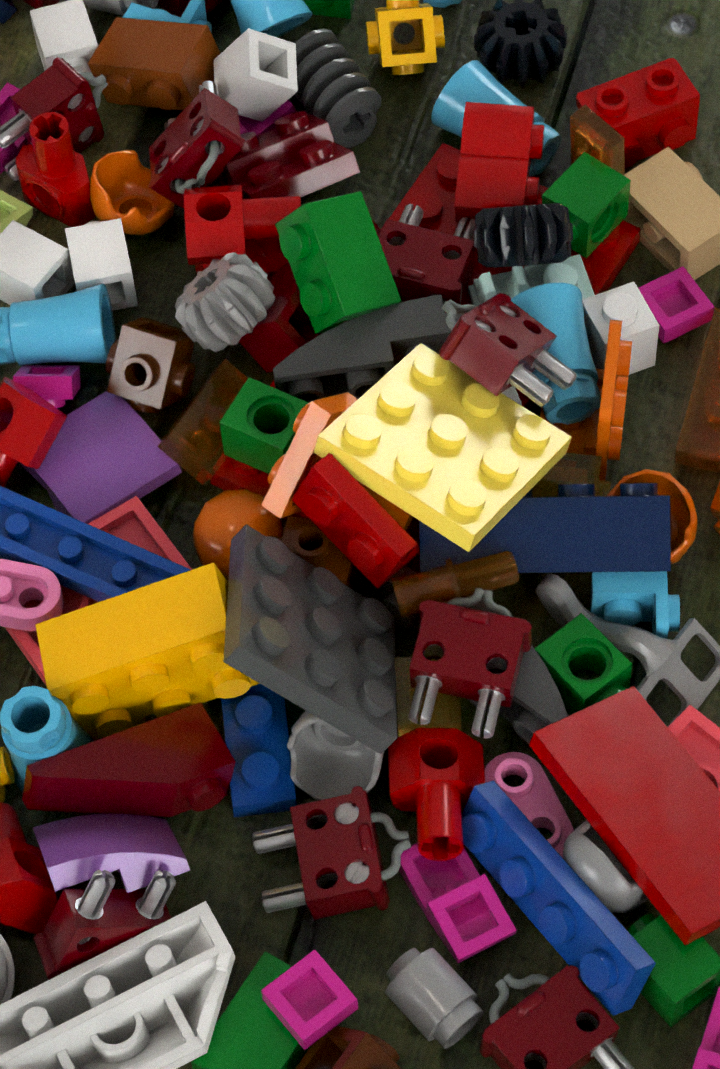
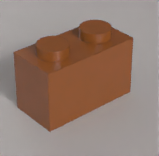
M116 17L87 64L95 78L101 74L105 76L108 86L103 89L102 94L108 103L155 107L165 110H184L199 94V86L202 85V82L213 81L214 85V59L221 53L208 25Z

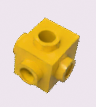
M386 0V7L374 8L376 21L366 22L367 47L369 55H379V63L382 67H392V75H407L425 72V63L437 62L436 48H445L442 15H433V7L429 3L419 4V0ZM400 23H408L413 27V37L407 43H399L394 38V29Z

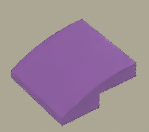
M107 391L66 415L67 419L39 469L30 468L20 463L48 491L57 511L86 524L135 496L139 499L182 473L178 462L138 413L121 396L108 393Z
M92 814L56 820L33 827L55 892L90 880L93 873L97 870L101 872L103 870L108 872L117 870L127 893L148 886L153 875L158 870L162 872L163 870L168 871L173 876L190 871L187 859L166 819L128 814Z

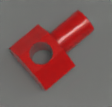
M55 112L39 114L29 125L32 144L22 146L15 162L23 198L29 205L67 226L76 227L84 225L96 217L90 201V181L84 157L73 149L69 124L64 116Z
M242 185L184 188V217L188 265L210 264L212 260H221L226 254L233 252L238 255L246 254L245 239L278 238L279 234L275 224L301 206L300 196L243 199Z
M4 377L0 384V486L5 487L18 462L30 468H40L67 419L63 412L37 393L7 377Z
M418 727L397 737L388 747L390 797L392 805L396 809L416 812L419 853L429 860L447 861L459 856L464 849L462 812L474 786L485 783L483 744L457 728Z
M0 802V923L29 933L39 934L43 932L58 899L40 848L27 843L14 807Z

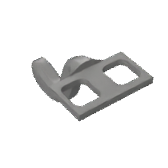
M547 574L538 584L535 592L539 601L562 627L582 613L620 652L633 654L640 660L646 676L636 689L645 700L659 680H663L681 700V709L671 723L689 705L698 710L719 682L720 645L695 618H690L673 640L661 638L647 630L614 623L594 615L581 604L570 585L558 575ZM694 635H697L715 655V664L702 681L698 680L681 660L682 650Z

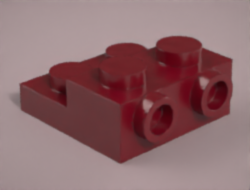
M300 111L279 118L275 121V129L257 136L255 132L241 134V137L245 139V144L225 165L224 171L219 175L218 179L221 186L242 185L243 199L300 196L301 198L360 173L354 151L335 143L327 121L311 114L307 115L305 111Z

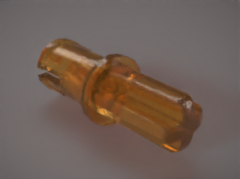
M504 551L453 565L451 558L445 559L446 565L416 574L391 578L402 618L408 615L419 613V604L422 601H427V599L447 603L454 598L472 596L476 588L494 590L515 584L519 581V571L512 552Z

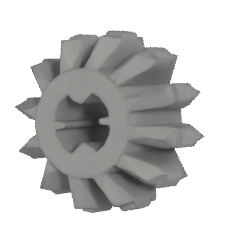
M229 253L221 260H212L206 269L197 271V276L192 282L184 285V293L177 298L174 306L177 310L175 318L183 326L181 329L193 342L197 341L204 350L211 349L214 352L224 350L229 344L231 346L237 345L244 335L253 333V328L258 322L266 319V310L273 306L276 298L273 294L274 286L267 279V273L257 262L253 263L246 254Z

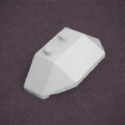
M204 901L0 1004V1069H177L206 1054L235 960L234 951L207 902Z

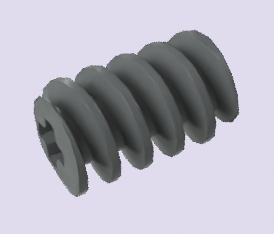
M324 28L313 30L300 39L293 41V43H296L298 91L294 96L303 104V108L308 115H314L329 123L336 144L345 148H352L365 142L377 125L376 114L381 106V96L375 88L370 87V81L363 73H360L359 66L353 59L349 58V53L344 46L338 44V38L332 30Z

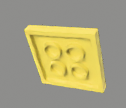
M420 343L318 435L313 453L321 458L331 453L357 481L467 552H470L566 454L572 437L501 393L495 396L454 363L443 359L438 353Z

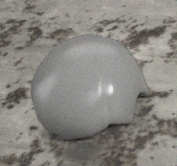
M305 711L292 726V734L287 743V749L290 750L291 756L290 776L295 785L316 800L350 794L355 786L362 787L368 793L375 786L378 779L384 752L379 754L315 715Z
M588 820L579 825L568 836L564 843L563 859L610 912L625 914L635 910L648 900V897Z

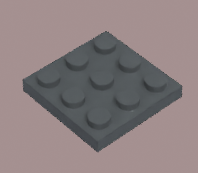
M246 524L231 539L223 662L379 754H382L397 739L395 615L390 613L380 601L374 598H366L341 583L328 569L315 567L292 553L279 539L272 536L266 537Z

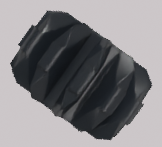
M497 0L493 10L482 11L481 18L478 21L477 34L474 35V50L477 51L480 63L490 73H496L500 84L505 83L509 79H515L521 88H523L527 79L533 78L544 84L548 71H559L560 64L563 61L564 48L567 46V32L565 31V25L561 24L558 9H545L542 0H535L531 3L515 0L511 4L503 0Z
M560 203L483 208L475 215V230H473L474 248H477L478 263L487 268L561 263L571 256V241H573V224L570 223L568 208Z

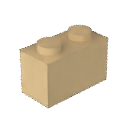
M667 147L624 174L631 182L628 215L623 221L641 228L640 242L670 272L684 266L691 277L696 280L720 264V196L703 181L699 170L692 163L684 162Z

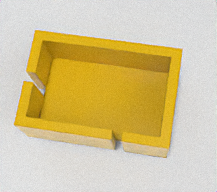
M214 562L35 624L47 689L51 692L52 696L57 697L66 705L71 716L94 740L145 723V716L154 714L158 718L200 702L205 703L217 698H235L245 694L250 687L260 683L223 662L228 581Z

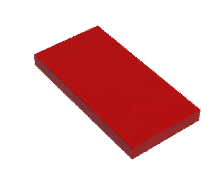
M632 686L535 731L529 743L531 749L683 944L686 946L720 927V791L638 690Z

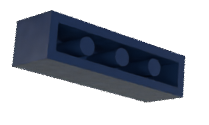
M620 483V496H595V484H558V496L533 497L532 488L470 552H467L419 521L420 574L671 571L670 495H658L657 483Z

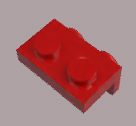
M669 58L581 91L576 95V105L589 124L588 154L614 170L628 168L638 160L657 154L667 147L674 150L683 146L688 141L696 139L700 94L674 58Z
M328 453L311 468L292 498V501L377 589L410 562L420 550L418 543L331 453Z

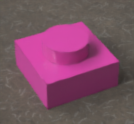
M684 266L638 287L659 324L658 337L663 344L713 320L714 305Z
M22 365L14 374L13 380L28 387L54 407L59 408L66 405L65 399H73L81 388L80 365Z
M315 949L261 990L263 1001L304 1050L358 1010V999Z

